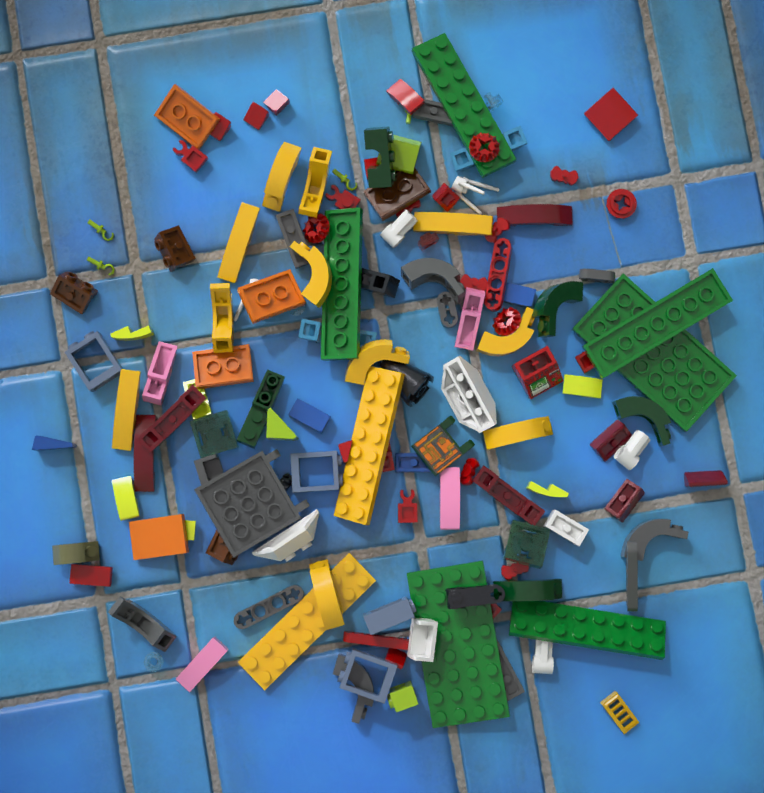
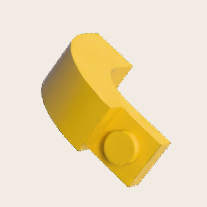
M283 142L266 183L263 207L278 212L281 211L290 178L298 165L301 147L287 142Z
M313 147L309 160L307 181L298 214L317 218L326 189L332 151Z
M294 241L290 248L307 260L312 269L311 280L301 295L320 308L327 299L332 285V273L329 263L315 246L310 250L303 242L298 244Z
M230 283L210 284L213 311V352H233L234 318Z
M527 307L524 310L520 326L509 336L500 337L484 331L476 351L489 356H505L519 350L527 343L534 332L533 329L527 328L532 326L535 319L532 315L534 309Z
M387 339L366 343L360 347L359 359L349 360L345 372V381L364 385L367 371L371 365L380 360H391L408 364L410 359L409 351L398 346L392 348V340Z
M549 416L488 429L483 431L488 450L553 435Z
M328 559L309 564L312 584L325 629L329 630L345 625Z

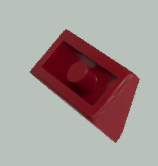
M616 420L593 440L590 446L606 462L621 446L628 442L632 434L624 423Z
M721 470L684 473L686 487L728 484Z
M626 479L604 509L623 523L645 492L641 487Z

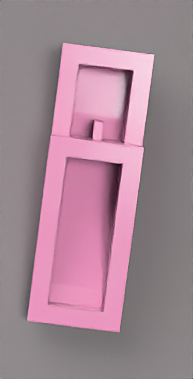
M466 287L455 347L473 351L485 291Z
M158 342L147 374L148 379L142 394L143 401L162 406L173 369L177 346Z
M447 467L440 472V530H460V467Z
M214 636L180 673L176 680L190 693L229 649Z

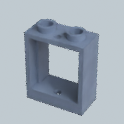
M98 331L86 334L84 340L79 343H72L67 347L68 350L65 351L66 356L91 392L96 391L118 377L121 369H123ZM97 340L113 364V367L90 381L74 354Z
M337 451L290 454L293 493L339 490V486H343L342 474L338 473V467L342 466L341 455H337ZM332 456L334 485L301 487L299 458Z
M405 596L363 614L370 635H373L414 618L413 613L416 612V608L412 599L408 600Z
M353 648L352 652H347L344 663L347 666L345 671L341 670L337 681L340 682V688L385 704L398 666L397 663ZM355 657L388 667L379 694L346 684Z

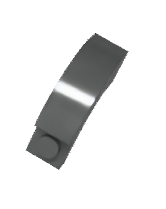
M421 258L401 267V277L411 290L426 282H436L443 285L449 291L457 304L464 301L465 288L460 282V272L451 264L435 258Z
M652 519L642 522L626 537L621 557L626 558V541L637 542V557L639 561H643L646 546L652 538L658 535H668L687 539L689 532L684 531L683 526L672 524L670 528L671 520Z
M120 596L108 611L112 617L135 629L152 646L163 652H166L177 637L159 619L130 599L126 600Z
M338 654L333 671L334 675L339 676L341 670L345 671L347 666L344 663L346 655ZM354 660L348 680L355 687L374 693L369 673L360 662ZM358 695L352 722L359 724L360 719L364 720L367 708L364 705L372 707L374 700Z

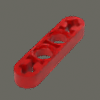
M500 238L495 242L484 299L485 306L492 312L500 310L504 300L512 254V245L506 238ZM503 243L508 247L503 251L504 257L501 256L502 252L499 246H503ZM498 261L505 262V267L502 270L495 269V264ZM496 279L502 281V285L498 289L492 287V282ZM491 291L494 293H500V295L496 294L495 299L498 302V304H494V307H492V305L489 303V301H493L494 298L493 293H490Z
M344 631L343 633L344 642L408 650L409 639Z

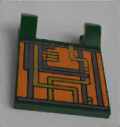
M449 416L411 446L434 476H437L475 445L472 440H468L459 447L446 431L455 422L453 416Z

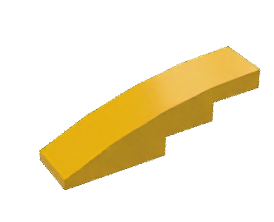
M244 202L241 203L221 262L218 278L233 283L237 282L241 265L244 262L247 248L254 232L260 211L259 207Z
M414 212V216L418 220L413 226L414 232L492 235L493 216L444 212Z
M121 369L113 427V449L131 451L133 448L141 371Z

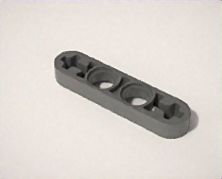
M626 541L627 612L638 611V557L636 541Z
M291 585L238 612L234 617V625L239 629L248 628L299 602L304 595L303 589L299 585ZM291 589L299 590V598L291 597L288 599L290 603L287 604L286 598L282 593L286 592L287 596L292 593ZM280 597L283 600V605L280 608H275L272 605L273 598ZM257 606L265 608L264 616L258 617L255 614ZM251 610L255 621L252 622V618L246 620V625H243V623L239 624V615L246 617L249 615L247 611Z

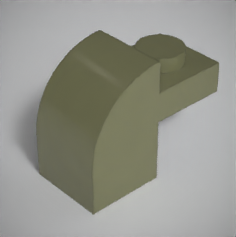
M98 541L52 546L54 565L100 560Z

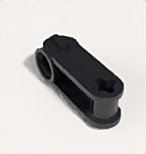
M497 584L445 589L448 609L500 603L505 597L504 589ZM495 588L498 592H501L497 599L490 595V593L494 592Z

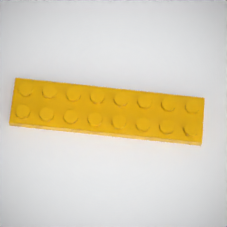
M372 366L367 371L351 439L350 454L342 477L343 486H340L334 516L363 525H370L405 377L404 373Z
M350 553L331 570L342 614L376 581ZM314 588L238 661L240 666L264 691L326 631Z

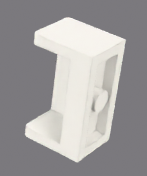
M557 510L551 511L543 527L552 530L576 546L581 545L589 531L586 527Z
M412 618L407 657L415 661L433 662L438 622L427 618Z

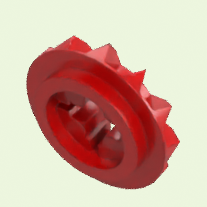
M480 132L471 139L469 151L471 156L477 161L490 162L499 153V143L496 140V136L493 137L490 133ZM481 143L484 145L489 143L488 150L483 149L480 151Z
M614 190L607 198L606 207L609 214H612L615 218L625 219L636 210V198L629 190ZM624 197L623 204L626 205V207H622L620 210H618L619 205L616 203V201L620 202V200H622Z
M321 213L318 214L317 218L308 216V221L304 223L305 229L302 230L305 233L304 238L311 243H320L328 235L329 220ZM314 224L317 225V226H316V229H317L316 231H313V230H314Z
M512 307L508 309L503 308V311L501 313L497 312L498 316L493 318L494 324L492 326L495 332L501 336L514 333L521 323V314ZM507 317L509 319L507 320V323L505 325L503 322H505V318Z

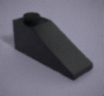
M362 268L361 289L395 298L400 283L399 279L388 274Z

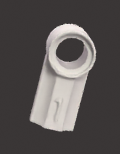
M405 210L393 224H389L381 232L380 236L394 249L405 238L404 235L418 220L408 210Z
M636 430L628 442L616 451L614 459L627 470L633 469L640 460L639 455L650 442L649 437L645 433Z
M535 640L532 673L553 674V642Z

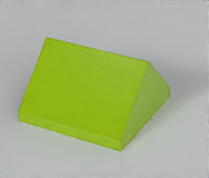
M393 135L394 142L391 143V151L395 152V162H392L393 169L413 174L422 142ZM380 153L378 154L376 165L381 164L382 158Z
M270 407L267 411L266 438L269 440L296 441L298 437Z

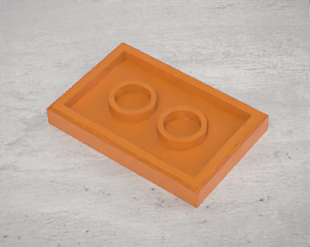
M177 84L173 85L154 114L155 117L198 150L201 149L220 121L218 116Z
M290 269L237 289L253 324L306 304Z
M249 344L233 346V352L214 353L213 349L192 352L197 389L254 382Z
M184 514L129 522L133 560L189 553Z

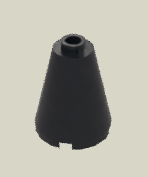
M383 360L380 364L382 369L405 374L400 397L410 407H412V402L417 404L429 390L427 386L429 381L433 383L434 380L431 374L410 364L391 360Z

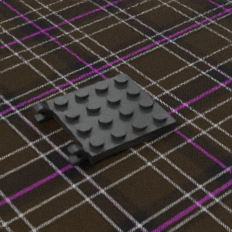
M277 449L266 456L261 451L194 489L233 558L301 518L299 512L310 506L307 500L295 506L293 505L269 463L281 456Z

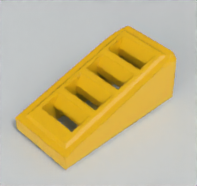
M616 691L600 702L623 734L639 723ZM617 700L619 703L610 709L609 706ZM622 706L623 709L614 715L613 712ZM627 712V715L620 721L617 719L622 714ZM629 718L633 720L628 725L623 727L622 724Z

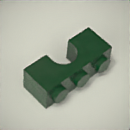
M389 126L366 128L364 130L365 150H376L382 158L380 165L370 166L367 169L369 188L392 187L394 181H397L396 170H393L392 163L395 162V152L391 151V143L394 142L393 131H390Z

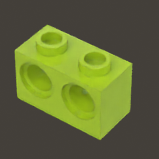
M411 681L390 688V694H388L387 699L390 708H395L396 712L419 705Z

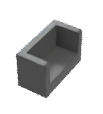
M218 454L194 461L201 485L224 473Z

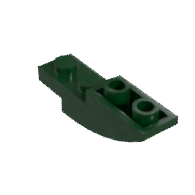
M267 369L252 402V407L238 435L237 442L255 449L267 423V411L270 407L273 409L285 376Z

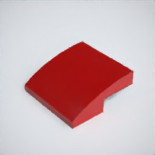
M614 88L608 91L584 113L608 141H611L638 116L634 109Z

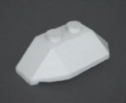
M461 356L444 364L441 390L459 423L479 433L496 425L495 401L478 370Z
M316 509L254 550L252 554L277 561H282L283 559L286 562L296 556L295 551L300 548L304 551L312 545L311 541L315 537L320 512Z

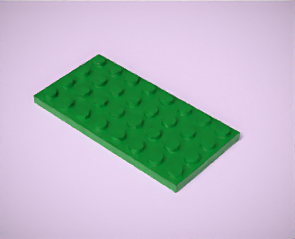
M623 273L571 330L588 343L652 305L655 301ZM686 329L617 370L646 398L660 405L669 418L684 432L689 430L737 376Z
M483 560L408 572L407 579L410 597L416 608V612L413 613L414 616L438 622L433 662L421 661L432 727L438 728L510 717L491 604L458 609L447 608L445 589L487 585Z

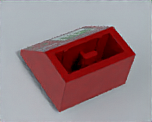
M548 346L511 366L529 399L564 381L557 361Z

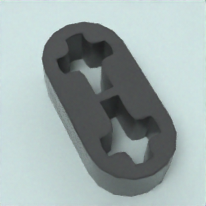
M580 269L579 280L615 283V272Z
M442 292L437 298L440 321L444 327L452 328L458 321L455 301L449 292ZM443 296L451 300L448 302L447 309H445V304L440 302ZM448 311L450 317H454V320H452V324H449L448 321H444V319L447 317L446 312Z

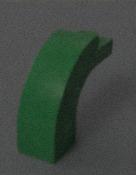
M564 282L550 286L542 292L533 310V317L539 318L538 337L547 338L555 336L556 314L559 306L563 302L576 303L583 301V282Z
M638 396L625 397L612 402L618 420L629 416L643 417L651 424L659 447L670 444L671 434L668 428L665 429L664 425L671 423V420L660 405L650 399Z
M562 579L493 581V584H497L504 589L505 597L503 601H545L562 598ZM496 588L494 589V598L497 599L501 592H498Z

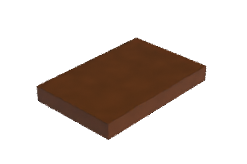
M414 168L413 174L397 170V181H394L392 187L367 188L363 191L365 197L382 221L431 193L430 188L416 168Z

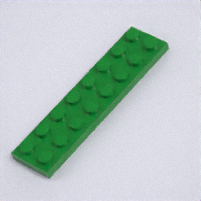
M443 33L413 47L412 53L482 178L515 163L516 157L447 35ZM480 132L490 133L493 137L496 136V140L499 143V153L490 162L477 161L470 154L469 143L473 136L478 135ZM481 143L480 151L483 149L488 150L489 143L485 145Z
M359 207L325 210V216L329 220L330 227L328 235L324 239V257L331 269L332 285L327 299L322 304L321 360L359 359L363 209Z
M712 268L586 343L582 348L601 379L732 302L733 299Z
M512 601L510 636L659 660L665 658L666 621L545 601Z

